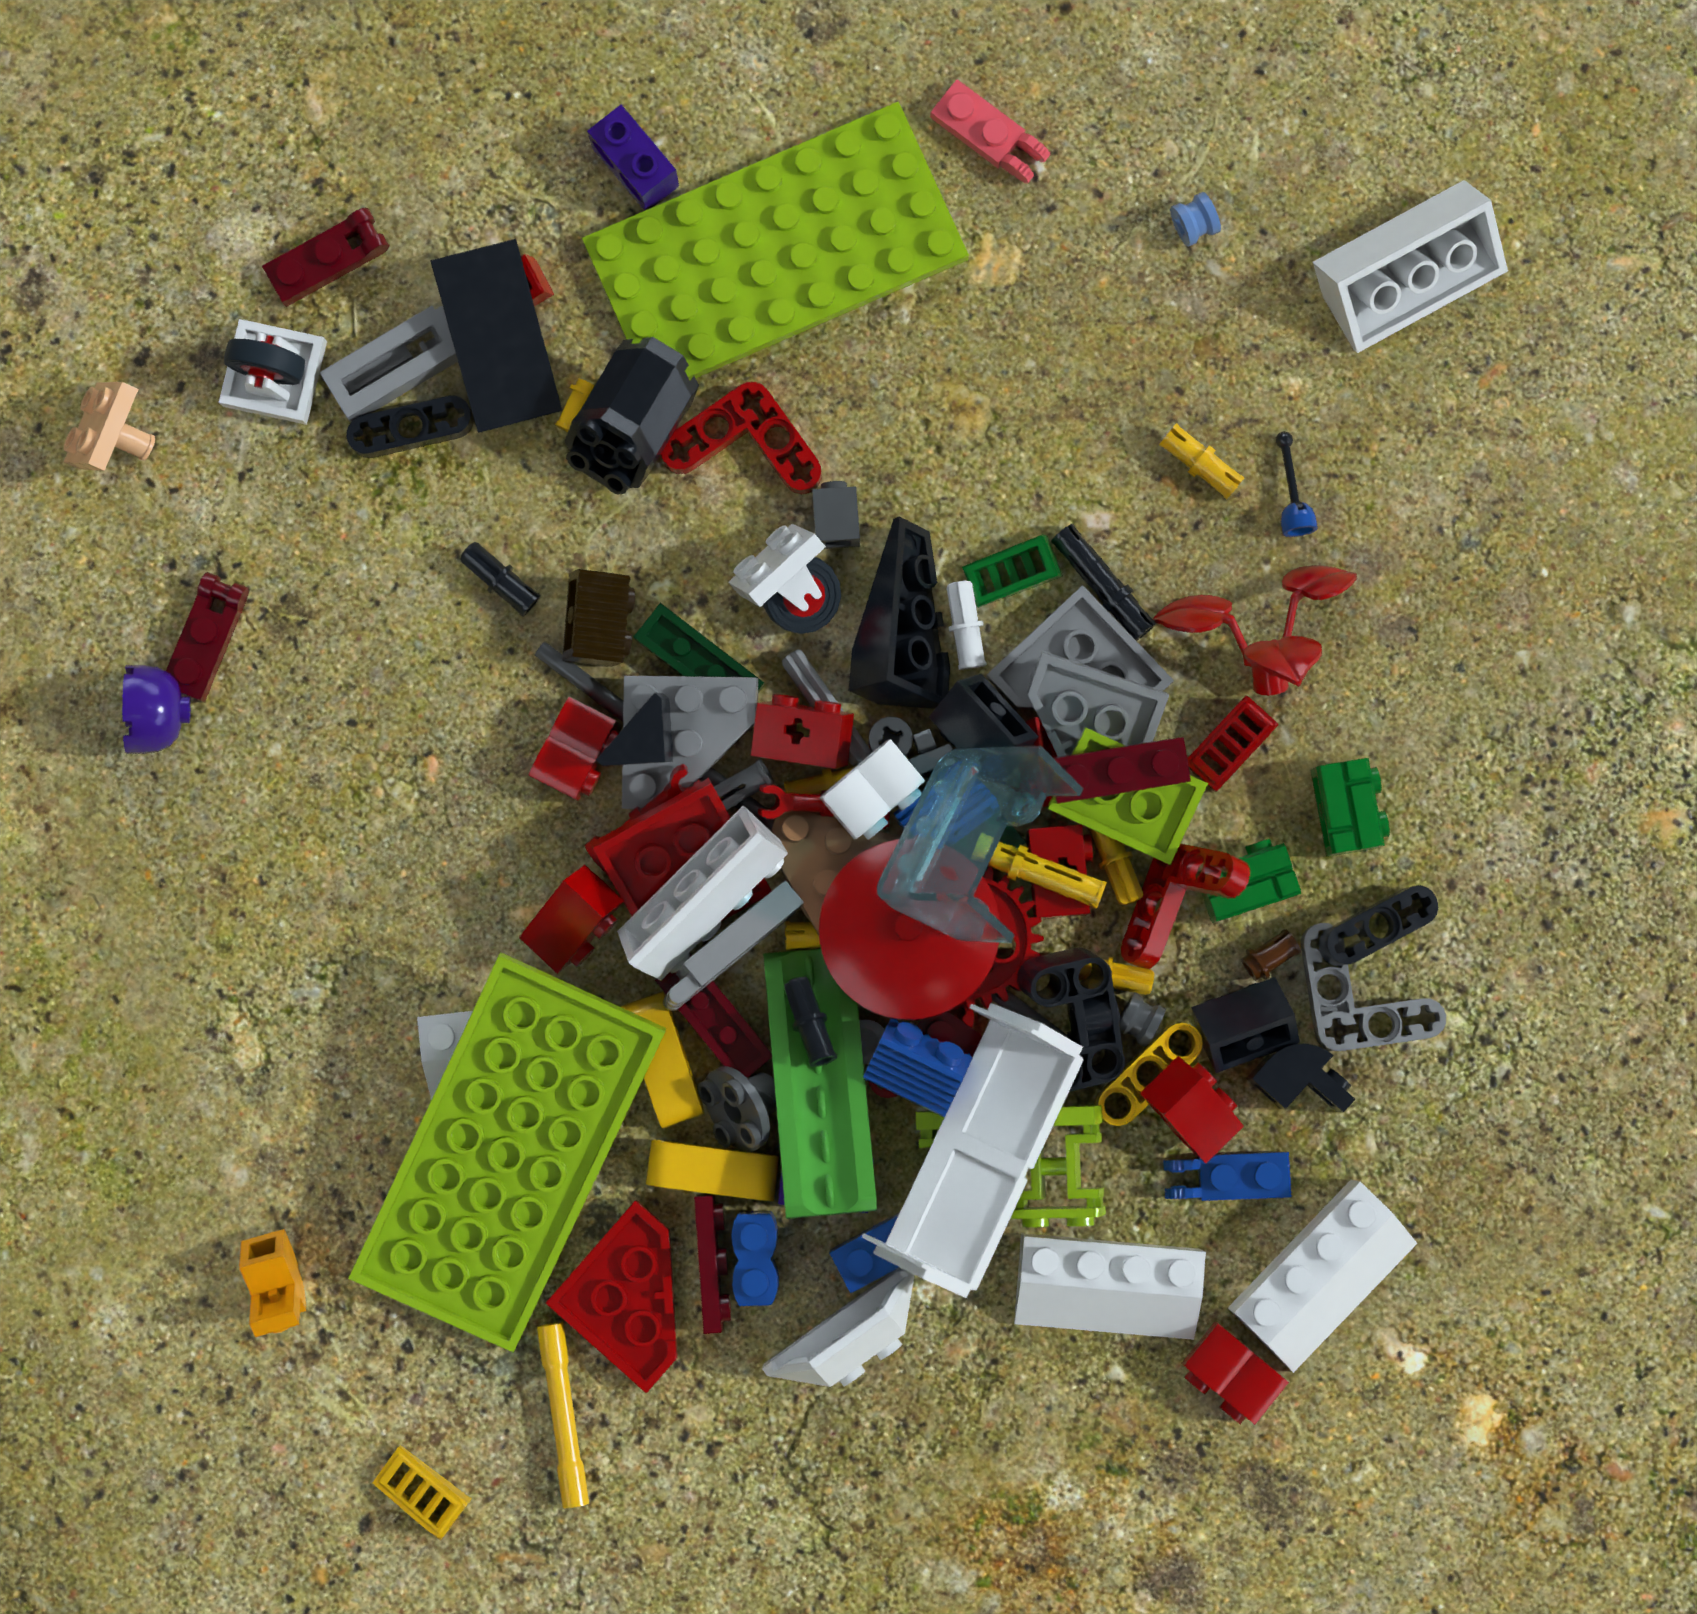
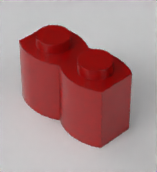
M568 697L528 776L577 801L580 800L583 794L590 796L601 776V773L595 770L599 763L596 759L619 734L616 731L619 723L607 715Z
M1217 1322L1211 1325L1181 1363L1189 1370L1184 1378L1204 1395L1211 1388L1221 1396L1224 1401L1219 1407L1240 1425L1245 1418L1255 1425L1289 1383Z

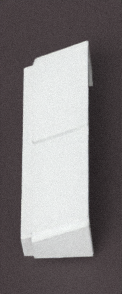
M990 1003L988 1010L973 1004L969 1007L990 1019V1022L886 1243L863 1233L862 1238L877 1245L873 1254L967 1298L970 1290L975 1291L978 1289L1027 1183L1025 1175L1028 1169L1034 1168L1083 1063V1058L1080 1056L1083 1048L1081 1045L1038 1021Z

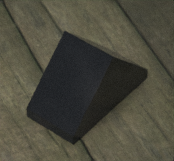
M655 692L600 754L596 761L602 766L673 762L669 698L663 693Z

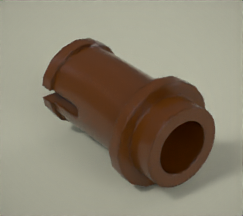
M1284 929L1280 934L1257 949H1247V955L1241 959V962L1253 980L1257 981L1260 978L1267 980L1270 978L1269 972L1293 956L1299 955L1301 949L1292 934H1289L1288 930Z

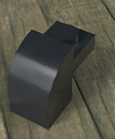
M1294 1044L1268 1054L1246 1078L1279 1109H1287L1306 1086L1336 1112L1344 1113L1356 1100L1347 1092L1351 1085L1345 1078L1332 1068L1327 1073L1322 1069L1333 1057V1054L1311 1044Z

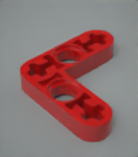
M746 382L739 385L674 431L661 453L665 467L671 472L687 474L748 433L783 483L796 494L811 493L812 489H816L822 479L821 465L814 453L770 392L757 382ZM747 394L752 398L762 397L759 405L766 418L771 412H774L776 415L766 419L757 430L753 427V425L759 424V418L751 408L745 411L741 409L745 405L743 397ZM713 417L723 418L729 425L727 434L720 439L709 438L704 432L705 423ZM774 427L785 429L790 436L788 444L781 449H772L767 446L764 437L769 429ZM697 430L700 441L707 449L700 451L697 443L688 450L690 458L688 461L683 463L679 458L672 461L670 459L674 454L672 446L678 443L682 448L687 447L694 442L690 432ZM796 447H799L801 451L795 453V459L803 468L809 465L813 468L809 472L811 480L807 483L801 478L793 481L791 478L795 475L794 467L788 458L782 465L777 460L788 457Z
M1181 843L1171 865L1153 858L1142 887L1143 897L1136 903L1122 941L1121 956L1123 960L1141 968L1150 969L1154 967L1163 954L1186 889L1228 899L1235 898L1244 891L1248 884L1250 868L1247 862L1226 852ZM1204 862L1203 868L1199 876L1196 878L1197 871L1200 865ZM1222 871L1227 873L1225 878H1220ZM1161 899L1160 906L1158 910L1155 912V907L1158 901Z

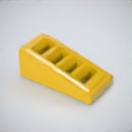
M401 1445L398 1446L372 1482L373 1485L440 1541L472 1500V1498ZM404 1462L410 1469L396 1487L389 1481ZM418 1474L424 1480L410 1498L404 1491ZM432 1486L437 1492L426 1508H424L418 1502L429 1487ZM445 1497L451 1504L441 1518L438 1519L433 1515V1512Z

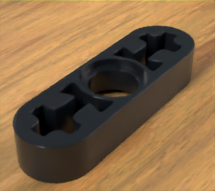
M450 395L359 416L349 424L346 437L351 448L359 456L376 458L462 438L472 429L474 418L472 410L464 399ZM451 407H455L460 414L464 413L463 417L458 418V426L451 427L447 421L436 422L434 424L438 431L431 433L432 427L430 420L426 416L427 412L432 411L435 420L447 417L448 409ZM407 416H416L422 421V430L414 438H405L399 434V424ZM387 421H389V429L395 439L394 442L389 443V439L385 434L372 438L373 445L366 447L362 441H357L358 437L364 435L363 428L370 427L374 433L387 431L383 425Z
M1417 885L1404 888L1326 929L1319 940L1320 954L1327 963L1334 966L1353 964L1433 921L1438 912L1437 898L1425 886ZM1420 899L1422 907L1417 910L1418 913L1408 914L1400 918L1397 913L1398 910L1410 906L1413 903L1412 900ZM1375 913L1383 915L1388 922V932L1383 938L1375 937L1369 929V920ZM1358 935L1361 941L1348 945L1345 948V952H1336L1334 945L1339 943V938Z

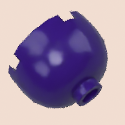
M126 665V674H124L122 721L125 722L126 727H129V735H123L125 753L147 754L162 751L170 747L177 740L181 724L190 723V697L181 696L179 683L170 673L158 667Z

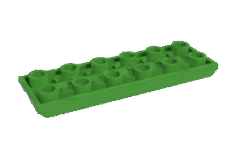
M821 949L763 953L786 1219L877 1211L866 1085L863 1078L864 1064L858 1003L852 1000L838 986L826 966ZM806 976L810 980L819 1009L827 1015L825 1026L837 1058L823 1066L811 1067L809 1065V1059L799 1031H794L792 1027L795 1019L784 990V985L796 977Z

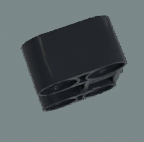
M1072 948L1025 961L1017 973L1019 989L1037 1004L1044 1007L1067 1004L1071 1031L1067 1032L1068 1039L1083 1047L1080 1052L1083 1063L1069 1092L1115 1080L1124 1069L1125 1057L1120 1033V1013L1115 999L1110 966L1105 960L1085 948ZM1091 963L1092 971L1086 979L1079 981L1080 970L1085 965ZM1049 973L1050 981L1044 989L1036 991L1038 979L1042 975ZM1105 1049L1102 1061L1092 1065L1094 1055L1098 1051Z

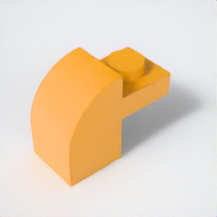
M285 1229L241 1241L239 1269L251 1295L249 1325L254 1336L280 1333L290 1327L299 1325L300 1313L306 1311L305 1290L298 1262Z

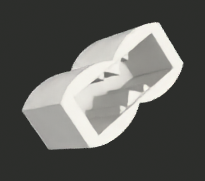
M889 739L819 798L853 839H857L863 834L869 840L888 824L884 816L897 805L903 811L922 795L918 787L925 780L893 741Z

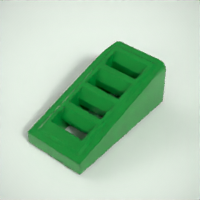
M1044 534L962 566L967 581L972 583L975 603L978 608L1063 577L1050 539ZM1038 550L1045 569L1044 572L1039 574L1030 553ZM1021 556L1028 578L1023 580L1020 578L1013 559ZM1004 562L1011 581V585L1006 587L996 565ZM987 568L995 591L991 593L987 592L980 574V570Z

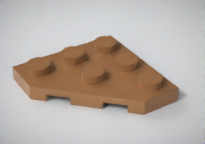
M806 811L784 812L780 817L775 818L771 831L781 840L788 853L784 857V863L780 869L789 885L804 902L801 909L806 918H809L818 936L820 912L825 895L842 868L861 852L887 841L905 839L881 831L869 840L863 834L859 838L853 839L837 819L821 817L820 814Z

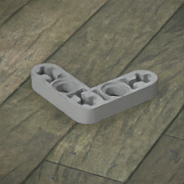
M1319 923L1310 926L1303 933L1301 951L1314 1032L1317 1042L1323 1048L1329 1051H1346L1428 1039L1437 1036L1443 1031L1446 1025V1013L1440 1003L1433 999L1422 998L1355 1008L1348 965L1338 966V968L1326 967L1314 971L1313 962L1322 963L1323 961L1319 949H1312L1311 940L1318 938V931L1324 932L1333 925ZM1339 938V943L1334 945L1337 953L1345 952L1343 938ZM1331 974L1339 979L1341 992L1336 999L1326 1000L1318 993L1317 983L1323 975ZM1420 1006H1425L1427 1013H1434L1435 1021L1428 1024V1031H1424L1421 1024L1407 1025L1404 1027L1408 1034L1406 1036L1401 1035L1402 1020L1397 1011L1398 1008H1404L1403 1017L1420 1014ZM1377 1012L1387 1014L1392 1021L1391 1032L1383 1038L1374 1036L1368 1027L1370 1017ZM1353 1015H1360L1359 1030L1364 1039L1363 1042H1357L1358 1033L1342 1035L1340 1044H1336L1334 1037H1326L1325 1028L1332 1027V1019L1336 1018L1339 1025L1346 1026L1356 1024Z

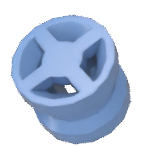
M1205 192L1195 195L1193 201L1186 205L1178 203L1170 208L1175 229L1183 243L1188 247L1196 244L1198 238L1204 234L1213 236L1221 231V223L1217 211Z

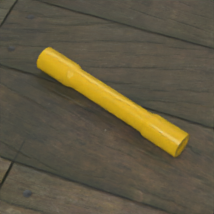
M556 1322L537 1326L542 1366L546 1373L558 1457L557 1474L562 1508L584 1506L589 1504L584 1464L580 1458L568 1374L569 1358L564 1323Z

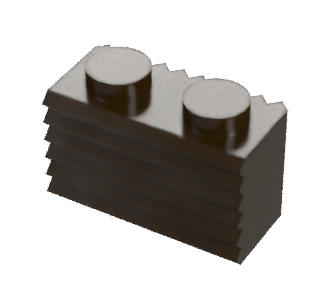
M577 569L569 573L562 661L613 667L623 663L625 657L629 656L632 646V634L630 631H626L627 616L632 613L635 604V590L629 586L630 575Z

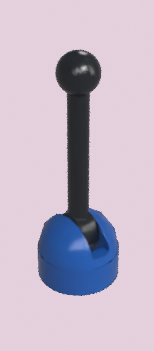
M1283 431L1276 436V444L1282 450L1291 503L1284 508L1281 514V527L1283 536L1298 537L1313 533L1318 527L1313 509L1308 504L1299 501L1290 450L1293 437L1289 432Z

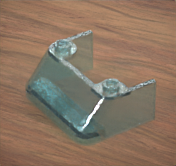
M1042 746L958 748L948 752L936 764L877 885L878 896L891 908L957 940L1011 943L1015 935L989 912V907L980 898L973 897L1006 826H1021L1035 820L1041 811L1046 796H1080L1083 788Z

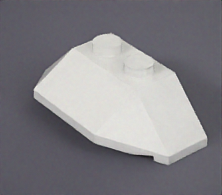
M901 1267L895 1269L765 1362L762 1367L763 1371L767 1376L827 1387H831L840 1381L843 1387L847 1386L865 1372L862 1364L874 1355H877L882 1360L902 1346L898 1338L905 1334L914 1274Z

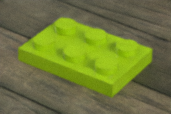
M1084 727L1071 755L1125 745ZM1190 775L1191 782L1059 804L1055 802V795L1053 793L1047 809L1171 865L1208 783Z

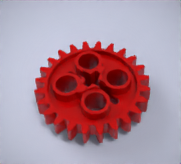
M991 867L987 868L983 877L988 883L997 904L1000 934L1010 939L1012 952L1006 959L995 958L991 973L988 974L979 989L965 1001L967 1011L972 1010L969 1007L971 1004L975 1005L976 998H980L983 1006L987 1009L990 1003H992V994H996L1002 1002L1008 1001L1006 991L1008 985L1016 991H1021L1017 984V973L1020 966L1031 958L1042 956L1031 949V944L1044 940L1043 936L1033 934L1031 927L1041 923L1042 919L1038 917L1028 918L1026 913L1035 905V902L1027 901L1021 904L1018 898L1021 896L1024 887H1017L1013 891L1008 890L1009 878H1007V874L998 882L993 881V868Z

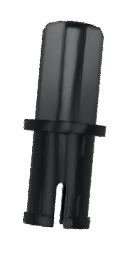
M478 542L471 543L461 554V562L489 586L487 591L490 594L493 592L498 594L522 617L541 598L540 594L536 593L512 572L513 567L510 564L505 567Z
M806 976L791 979L784 985V990L795 1022L792 1024L793 1030L800 1033L809 1059V1065L811 1067L826 1065L837 1058L825 1026L827 1015L819 1009L810 980Z

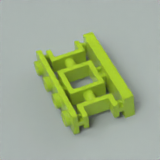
M1102 1105L1061 1107L1053 1126L1083 1125L1084 1133L1065 1135L1066 1157L1044 1158L1043 1147L1034 1168L1031 1169V1189L1023 1190L1010 1219H1022V1227L1049 1226V1218H1067V1226L1077 1227L1093 1226L1094 1217L1106 1215V1208L1103 1205L1104 1187L1081 1188L1079 1143L1102 1142L1099 1124L1102 1123ZM930 1110L916 1112V1130L921 1132L919 1148L931 1147L937 1135V1129L940 1128L944 1117ZM1067 1175L1068 1199H1087V1206L1028 1207V1200L1046 1198L1045 1176Z

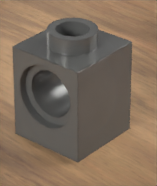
M829 481L822 483L821 489H812L815 535L826 546L824 549L860 547L856 486L847 487V482Z

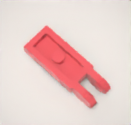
M956 79L930 113L932 120L996 168L1002 167L1021 182L1028 184L1033 178L1034 173L1027 164L1021 162L1016 156L1011 155L1016 146L1041 163H1044L1051 155L1045 145L1032 135L1025 133V129L958 79Z

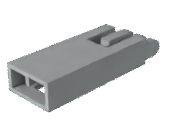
M433 306L428 307L320 372L350 422L359 416L378 410L458 362L443 306L434 309ZM431 331L434 338L425 343L424 341L420 342L419 345L423 353L413 358L406 345Z
M786 880L681 965L676 972L680 981L669 990L663 1000L664 1007L667 1010L675 1011L798 911L804 902Z

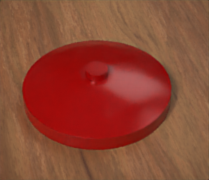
M897 839L875 845L861 852L837 874L825 895L821 907L819 941L822 955L830 974L838 986L852 1000L865 1009L887 1018L923 1020L955 1009L969 999L983 984L998 952L1000 941L999 913L988 883L977 868L964 856L953 849L932 841Z

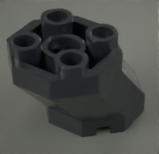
M654 337L643 338L640 343L632 344L633 339L623 340L614 352L581 410L572 420L564 441L569 450L566 459L570 466L606 486L615 494H625L629 488H639L681 419L691 407L699 388L695 376L689 380L685 372L689 365L684 355Z

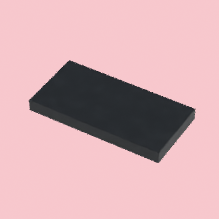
M513 239L430 260L477 432L480 433L563 411L517 240Z

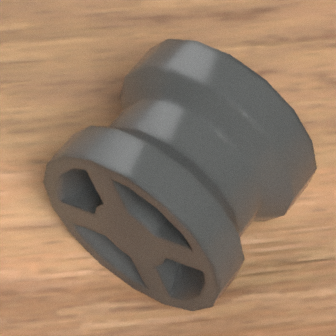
M890 716L881 718L874 723L869 734L871 753L885 741L891 739L904 756L907 757L911 751L913 741L912 731L908 724L900 718Z
M1134 992L1120 1015L1121 1035L1130 1034L1136 1038L1137 1044L1146 1048L1155 1035L1164 1017L1166 1008L1160 1005L1150 1006L1144 1002L1143 996Z

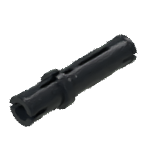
M1073 523L1062 529L1051 540V543L1056 546L1087 585L1096 593L1103 603L1102 606L1109 613L1113 614L1136 641L1156 626L1157 623L1145 612L1132 595L1134 590L1129 584L1123 585L1092 546L1082 537Z

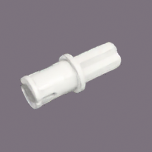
M970 581L950 583L946 589L952 626L948 628L949 632L954 631L959 661L958 668L959 670L985 666L987 664L984 658L979 628L983 626V621H978L972 583Z

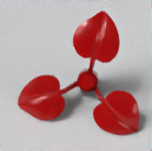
M1323 565L1303 566L1288 572L1282 579V588L1293 593L1290 598L1283 638L1279 640L1259 641L1247 646L1235 617L1228 614L1232 610V603L1227 599L1212 595H1193L1176 600L1161 609L1154 616L1153 620L1157 624H1161L1169 629L1188 633L1206 632L1219 627L1222 623L1227 624L1241 650L1244 666H1251L1254 692L1267 696L1277 695L1289 688L1288 682L1299 687L1307 672L1322 656V645L1318 641L1302 636H1292L1299 601L1303 597L1313 600H1324L1337 596L1353 585L1357 580V573Z

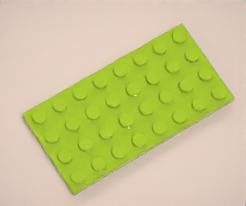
M899 101L582 238L625 338L633 339L632 344L640 343L643 338L654 337L681 353L689 365L685 370L689 380L693 376L695 378L703 376L969 260L967 249Z
M500 952L348 1279L514 1353L660 1045L666 1028Z

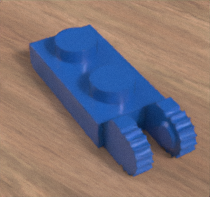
M1289 1152L1216 1154L1206 1164L1198 1156V1159L1163 1160L1165 1171L1176 1173L1198 1169L1199 1187L1177 1185L1165 1188V1199L1200 1198L1201 1201L1291 1197Z

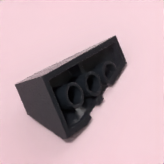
M900 516L893 519L853 644L848 691L879 705L935 709L949 692L950 661L948 652H941L938 628L943 627L944 622L942 612H935L932 588L937 584L931 536L928 530Z

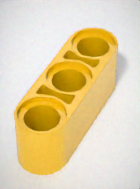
M664 991L621 1005V1008L666 1028V1032L644 1076L656 1116L662 1129L705 1114L672 1011L664 1007L663 1000L666 996Z
M1178 1023L1163 1029L1146 1048L1139 1052L1124 1067L1122 1073L1115 1080L1110 1081L1100 1090L1095 1098L1094 1105H1102V1121L1104 1123L1114 1126L1126 1125L1149 1105L1140 1095L1146 1087L1137 1080V1069L1142 1063L1148 1061L1157 1066L1160 1074L1177 1057L1169 1048V1038L1175 1031H1184L1191 1039L1190 1050L1184 1056L1179 1057L1189 1065L1198 1057L1202 1050L1203 1041L1201 1034L1194 1026ZM1117 1092L1126 1098L1128 1107L1122 1117L1114 1119L1108 1116L1104 1104L1109 1095Z
M651 1140L645 1184L677 1190L774 1201L780 1156Z

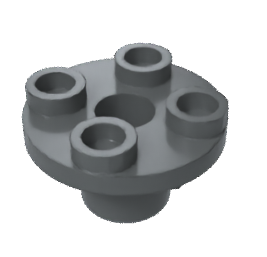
M722 1066L710 1072L705 1080L698 1084L697 1092L701 1101L707 1106L714 1123L713 1134L718 1143L725 1148L734 1146L743 1152H754L764 1146L770 1135L768 1116L777 1111L774 1078L767 1073L759 1072L747 1079L742 1073L728 1066Z

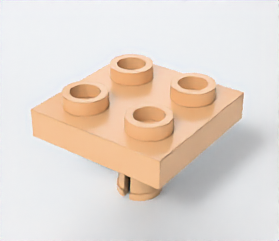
M97 382L95 388L90 387L81 402L80 410L84 414L78 428L73 427L65 440L64 451L67 452L64 463L82 470L105 471L114 447L130 453L142 461L146 460L153 449L155 436L125 423L139 389L124 382Z

